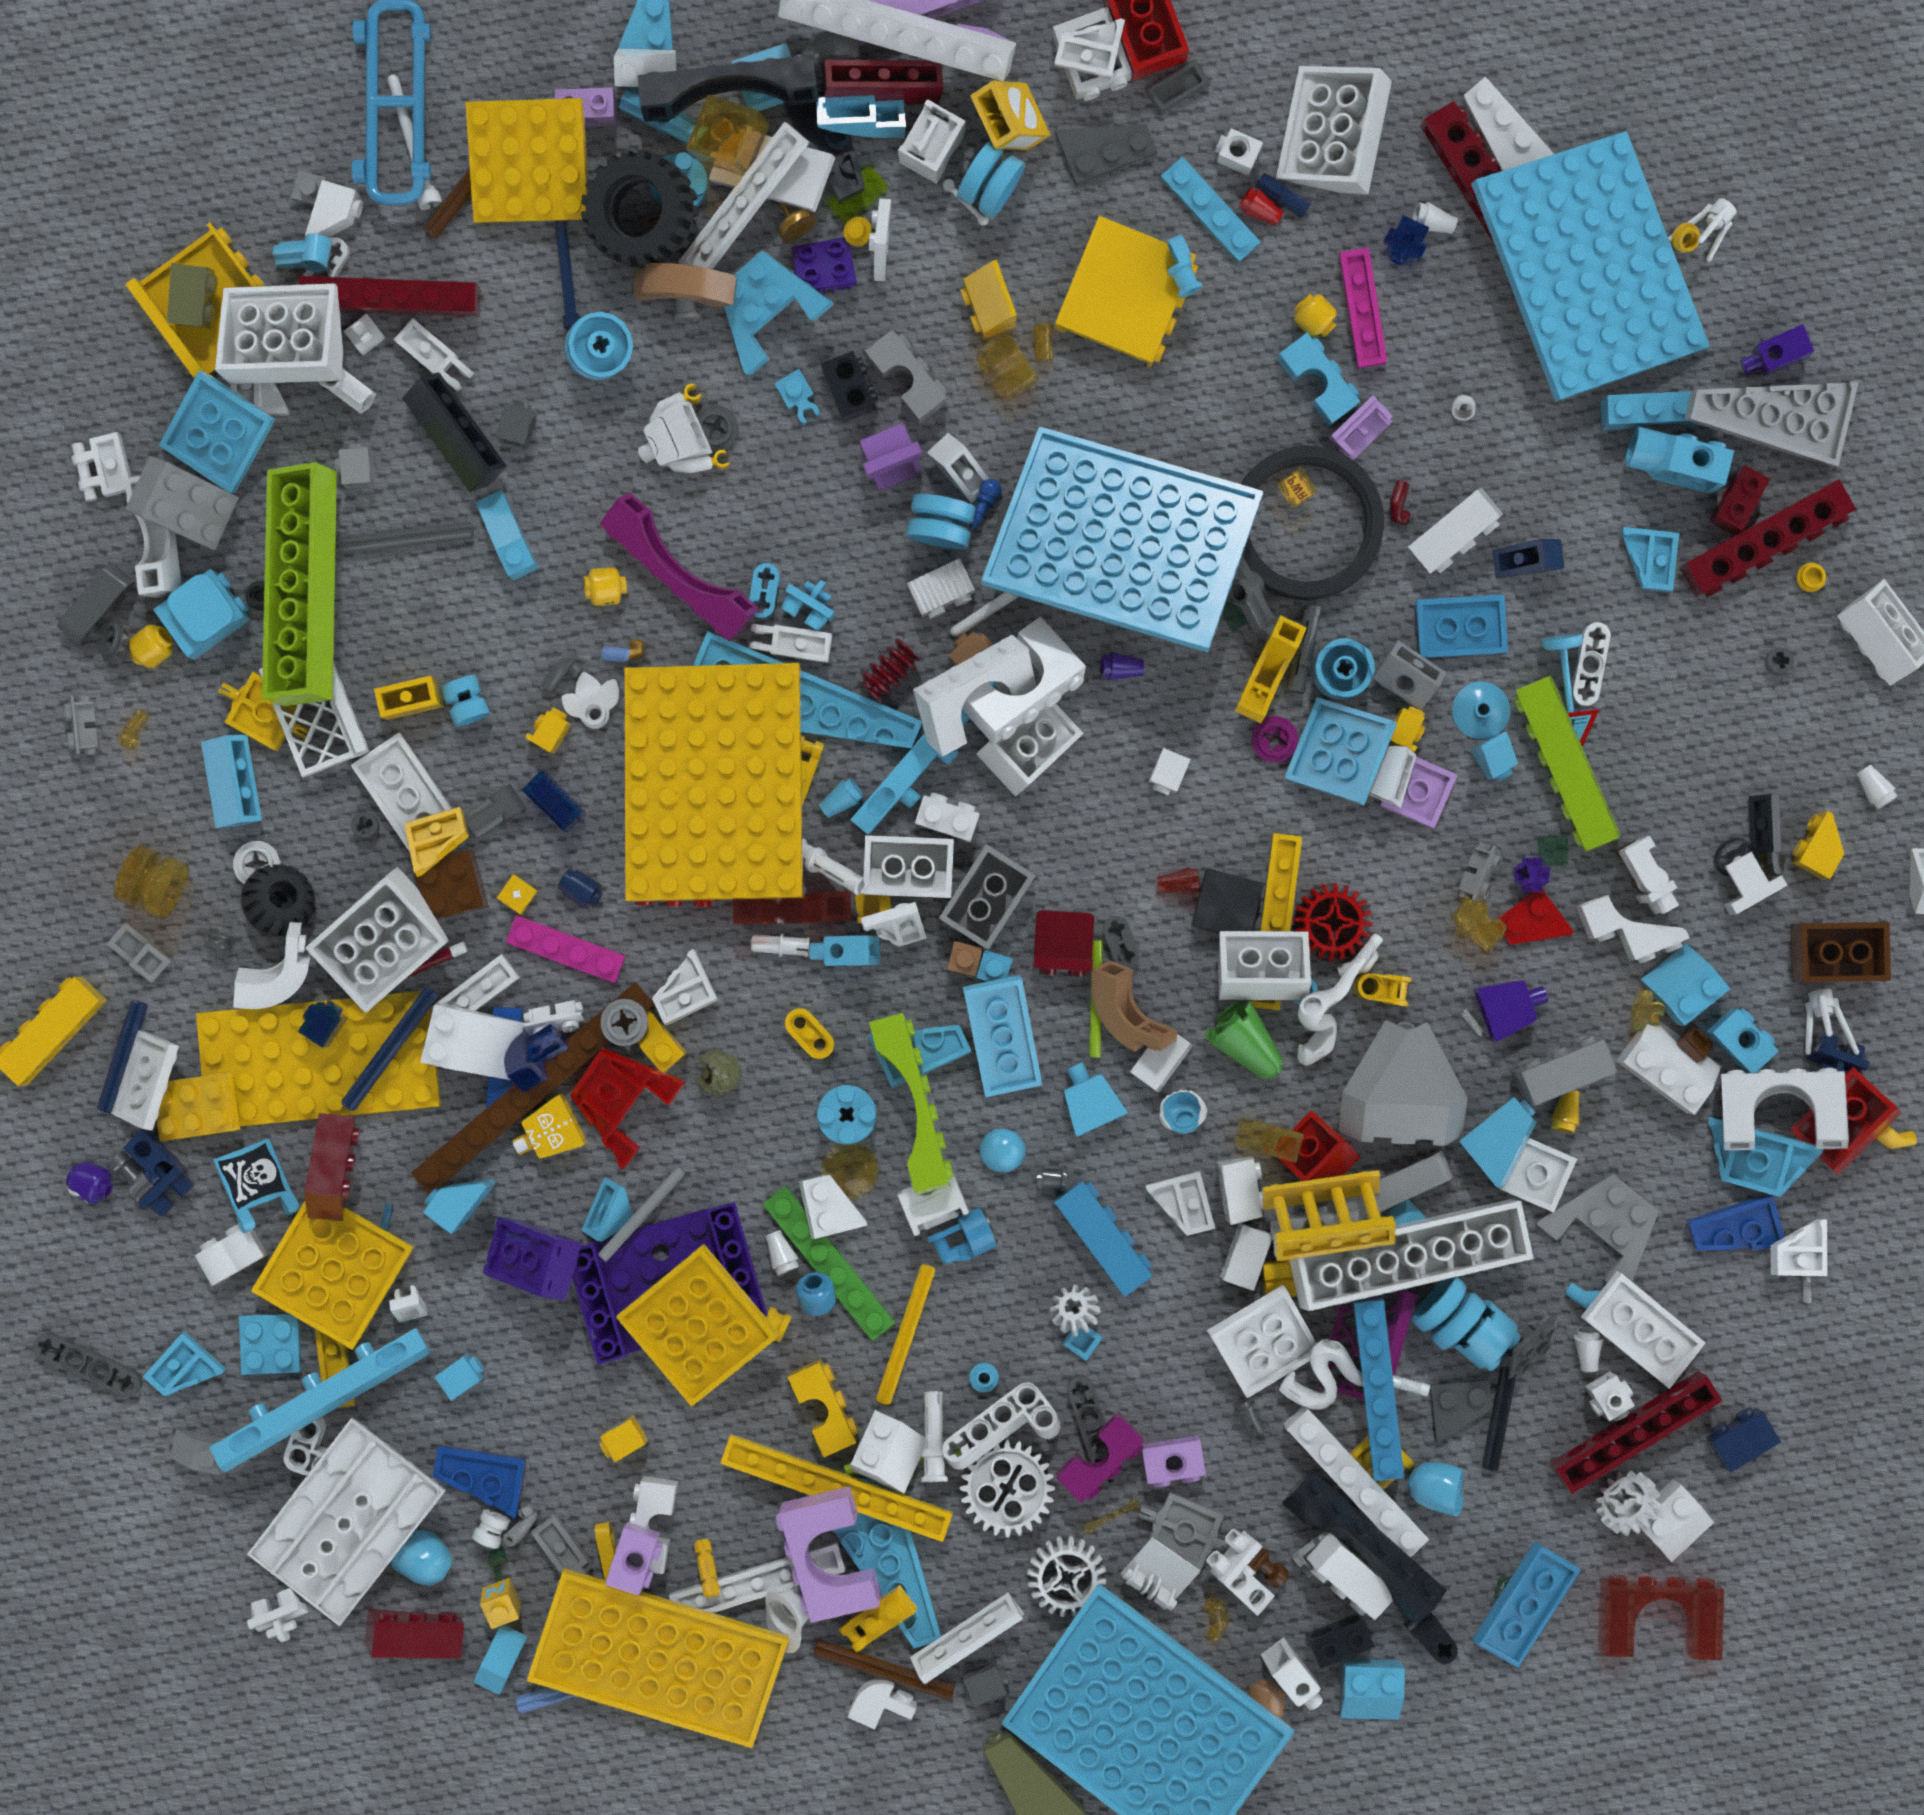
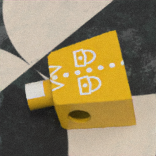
M564 1094L554 1097L523 1120L521 1123L526 1133L512 1140L520 1156L534 1149L539 1159L578 1148L588 1143Z

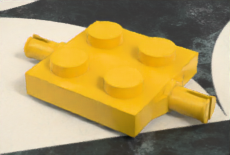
M252 672L246 684L239 690L223 682L221 687L229 690L230 693L222 688H219L218 693L233 700L231 711L224 723L267 747L278 751L286 736L272 702L262 699V676ZM298 704L280 706L282 711L294 715ZM285 717L289 726L291 719ZM296 721L291 733L305 741L307 735L299 730L308 734L310 729Z

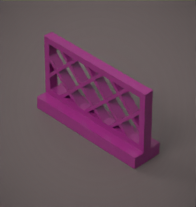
M1408 1289L1393 1291V1293L1398 1294L1396 1305L1385 1311V1314L1394 1311L1391 1322L1386 1315V1322L1389 1326L1388 1340L1392 1375L1396 1373L1417 1292ZM1347 1302L1341 1303L1330 1340L1339 1341L1347 1336L1355 1352L1349 1354L1352 1358L1355 1355L1359 1357L1358 1348L1350 1335L1356 1330L1353 1328L1348 1331L1342 1321L1344 1313L1352 1310L1353 1305L1345 1309ZM1341 1326L1345 1333L1338 1337ZM1329 1361V1362H1328L1329 1370L1332 1369V1368H1334V1367L1336 1366V1364L1333 1363V1364L1330 1365V1362H1331V1361ZM1348 1379L1336 1385L1338 1393L1365 1400L1364 1393L1359 1392L1355 1384L1351 1383ZM1319 1381L1318 1387L1324 1388L1322 1383ZM1350 1383L1352 1389H1348L1343 1386Z

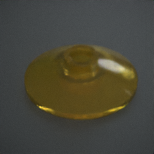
M838 1143L824 1156L821 1164V1176L830 1175L848 1199H857L868 1194L875 1186L879 1176V1164L875 1154L864 1144L844 1145ZM850 1165L855 1168L853 1176H847L844 1173L846 1166Z

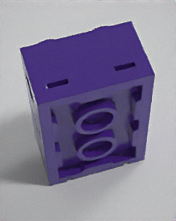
M498 1217L495 1226L497 1230L494 1229L486 1258L488 1262L485 1264L482 1274L539 1297L566 1300L582 1242L527 1221Z

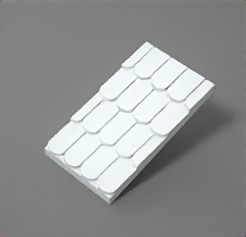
M352 1417L247 1555L340 1626L446 1490Z

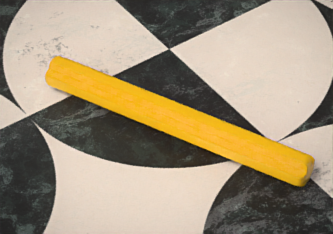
M922 1264L920 1266L876 1397V1401L879 1403L890 1405L935 1274V1268L930 1265Z

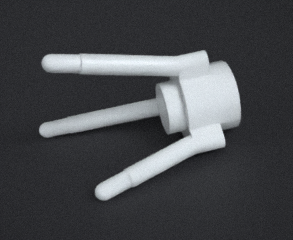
M1719 198L1714 205L1707 204L1699 214L1687 222L1695 225L1707 216L1706 223L1709 226L1698 239L1699 243H1703L1714 229H1720L1706 257L1707 262L1712 260L1726 232L1733 225L1731 220L1737 213L1733 204L1722 198ZM1672 234L1668 237L1670 243Z
M1820 989L1808 993L1810 1002L1805 1003L1807 1013L1805 1054H1811L1813 1013H1815L1816 1017L1823 1018L1826 1034L1830 1037L1832 1036L1829 1016L1833 1014L1834 1010L1853 1053L1858 1055V1047L1840 1009L1838 998H1833L1832 990Z

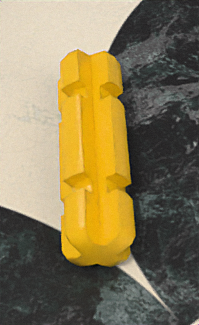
M708 1539L698 1540L694 1543V1548L698 1556L696 1559L700 1580L703 1583L701 1585L703 1595L706 1598L719 1595L720 1589L719 1584L715 1581L717 1573L714 1558L710 1554L712 1553L711 1542Z

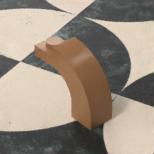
M649 263L645 265V268L636 270L633 298L639 300L675 298L695 301L712 307L731 306L734 302L737 276L698 266Z
M1110 960L1093 969L1091 980L1093 1002L1102 1023L1117 1041L1133 1051L1145 1045L1151 1050L1161 1051L1177 1041L1178 1030L1149 1019L1137 1007L1132 994L1133 969Z

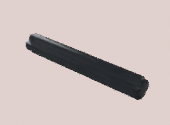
M1507 1366L1500 1367L1482 1461V1467L1490 1471H1498L1517 1376L1516 1374L1509 1379L1510 1368Z

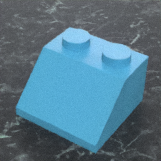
M1686 943L1640 979L1673 1022L1681 1026H1685L1730 990L1716 970Z
M486 1179L450 1184L446 1187L434 1189L424 1202L428 1206L423 1213L452 1234L464 1226L496 1184V1181Z
M1375 1659L1342 1660L1340 1718L1399 1720L1404 1701L1405 1668L1401 1661Z

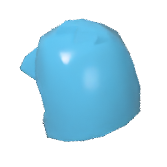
M1424 1462L1410 1474L1407 1487L1410 1489L1412 1498L1419 1504L1430 1510L1451 1516H1458L1463 1510L1462 1486L1464 1469L1447 1463Z

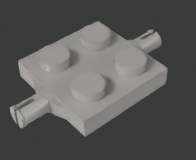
M1171 1491L1168 1492L1163 1506L1157 1512L1143 1505L1139 1508L1140 1511H1138L1137 1517L1152 1523V1532L1148 1541L1153 1537L1200 1570L1206 1557L1213 1549L1225 1554L1230 1548L1229 1544L1218 1538V1529L1224 1517L1223 1513Z

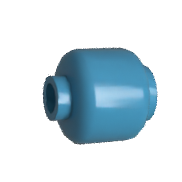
M812 1272L804 1275L798 1281L796 1295L802 1311L808 1315L821 1316L833 1309L836 1303V1293L829 1276L820 1272Z

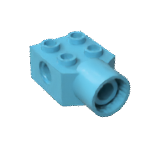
M1637 426L1628 445L1625 466L1646 471L1654 480L1712 494L1726 485L1734 450L1726 449V444L1721 442L1709 441L1707 444L1697 441L1698 437L1690 434L1673 436Z

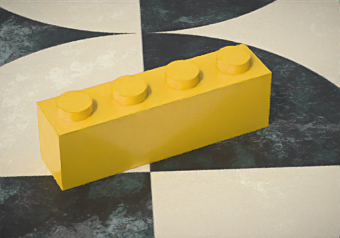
M68 977L58 987L60 992L53 999L49 998L37 1009L39 1014L32 1021L29 1019L17 1030L19 1035L12 1042L8 1041L0 1047V1070L17 1086L28 1085L108 1001L83 977Z

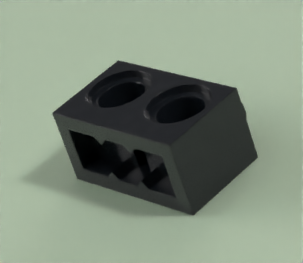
M851 351L821 363L822 371L843 423L875 411L874 402L878 401V397L873 385L867 386L863 375L868 373L862 357L856 359L854 352ZM842 367H850L854 371L853 375L848 379H842L837 374ZM852 394H861L864 397L863 403L859 406L851 405L848 399Z
M1359 1613L1306 1633L1320 1669L1375 1648L1366 1622Z

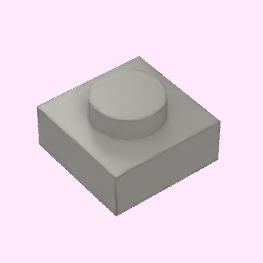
M298 170L291 199L314 206L322 180L328 181V179Z

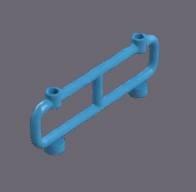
M378 0L369 8L366 20H353L354 44L366 45L365 159L352 160V178L354 183H365L367 194L378 204L408 205L417 201L422 195L424 180H431L430 162H424L425 41H431V24L425 23L423 10L412 0ZM384 11H408L413 16V95L378 96V17ZM378 108H413L412 188L407 193H382L378 190Z

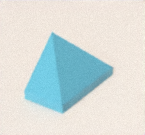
M603 1178L581 1231L602 1242L617 1233L633 1214L623 1186L609 1178Z

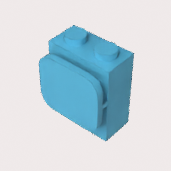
M209 569L204 574L192 577L174 590L166 601L153 609L184 654L193 660L251 620L246 613L250 610L248 605L240 596L235 598L230 591L233 585L223 572L218 574V572Z

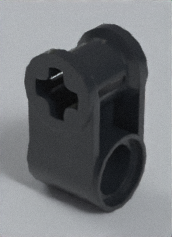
M1432 1612L1417 1624L1411 1619L1403 1624L1437 1662L1449 1664L1457 1657L1458 1647L1455 1641ZM1442 1642L1446 1645L1448 1649L1446 1653H1443L1441 1650L1439 1651V1643Z

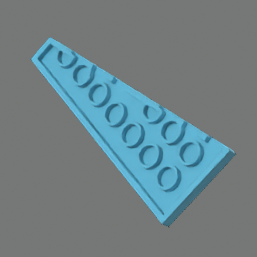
M707 631L693 666L779 664L782 662ZM801 671V732L912 749L922 721Z

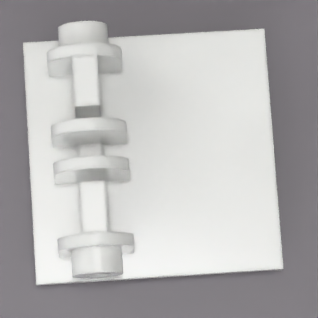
M1151 1537L1124 1568L1121 1575L1126 1580L1125 1584L1131 1585L1140 1591L1141 1595L1147 1592V1599L1151 1600L1154 1597V1602L1159 1604L1163 1610L1168 1609L1172 1611L1177 1604L1175 1599L1200 1573V1570Z

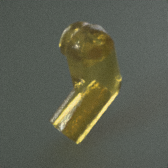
M138 708L118 735V743L127 750L137 747L139 743L137 734L150 718L143 710Z
M1211 1596L1205 1603V1609L1210 1611L1213 1622L1206 1636L1219 1642L1230 1621V1615L1226 1603L1222 1599Z

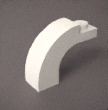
M289 923L286 936L285 958L278 965L261 970L238 968L234 986L233 1008L261 1009L271 1007L287 1000L301 987L306 978L311 954L305 949L306 935H301L302 923Z

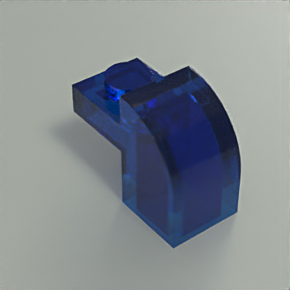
M552 1024L531 1036L523 1031L511 1042L505 1053L504 1066L507 1077L523 1093L548 1079L544 1063L568 1049L567 1040Z

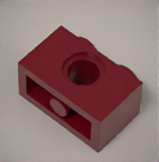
M1746 465L1736 470L1709 522L1732 535L1743 531L1770 478Z

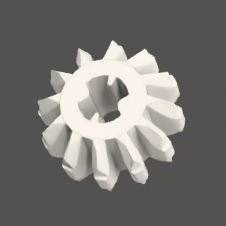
M1073 1285L1072 1292L1068 1293L1066 1288H1062L1063 1297L1054 1296L1053 1301L1057 1305L1050 1307L1051 1314L1056 1315L1052 1319L1053 1323L1061 1325L1060 1330L1063 1333H1067L1071 1329L1073 1336L1078 1335L1079 1328L1088 1333L1089 1328L1087 1324L1097 1325L1098 1321L1094 1315L1101 1313L1099 1306H1096L1098 1302L1096 1295L1090 1296V1290L1087 1287L1079 1291L1078 1286ZM1076 1306L1080 1312L1074 1315L1071 1309Z

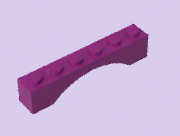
M631 492L617 498L599 523L606 530L609 537L621 543L627 549L630 556L642 562L655 578L663 581L676 597L683 599L698 617L705 619L714 627V631L719 636L726 638L728 641L741 634L759 611V608L738 589H727L709 584L683 568L663 543L655 526L652 511Z

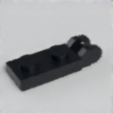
M1779 794L1749 796L1750 841L1753 855L1765 876L1769 875V872L1772 876H1780L1785 871V858L1780 853L1782 852Z

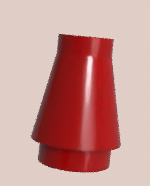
M1252 187L1248 189L1238 207L1243 210L1244 215L1267 222L1273 226H1276L1284 212L1259 188L1255 190Z

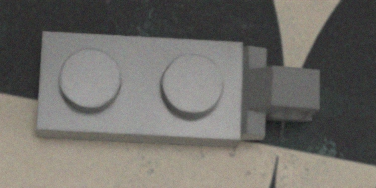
M556 1513L531 1531L532 1536L560 1574H562L563 1568L592 1576L589 1572L593 1568L590 1559Z

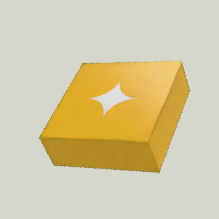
M513 874L497 896V899L522 915L538 890Z

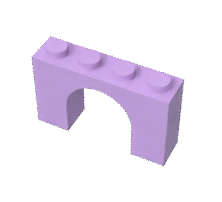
M850 1486L782 1502L779 1513L776 1514L778 1529L780 1532L784 1531L786 1537L784 1542L786 1556L788 1559L792 1558L794 1564L792 1570L794 1583L796 1586H800L803 1594L800 1597L802 1610L804 1613H808L811 1623L877 1608L880 1605L882 1593L874 1568L845 1575H833L821 1570L813 1562L809 1553V1543L817 1535L855 1525L858 1511Z

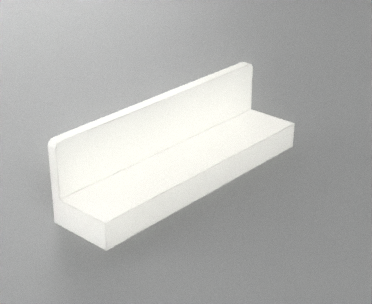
M1006 1593L912 1655L910 1659L918 1677L926 1684L1021 1621L1024 1615L1023 1610L1012 1596Z

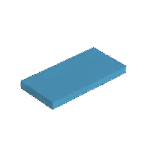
M1534 1541L1472 1638V1641L1519 1668L1581 1569L1537 1541Z

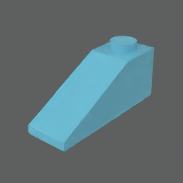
M503 490L476 501L492 543L508 577L514 581L539 569Z

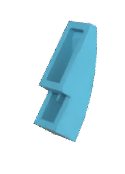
M874 95L825 97L819 98V102H816L818 128L862 137L905 138L904 100L875 101Z

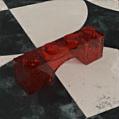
M851 891L803 894V898L733 899V924L735 926L853 922Z

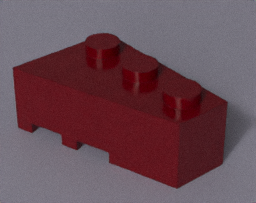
M319 1113L304 1190L308 1218L343 1221L346 1198H349L351 1189L349 1176L355 1167L356 1155L353 1154L354 1145L358 1146L360 1139V1128L355 1127L354 1116Z

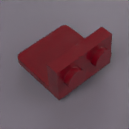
M1051 910L1038 911L1035 924L1033 968H1039V974L1056 975L1057 969L1068 970V976L1086 977V971L1092 972L1093 914Z

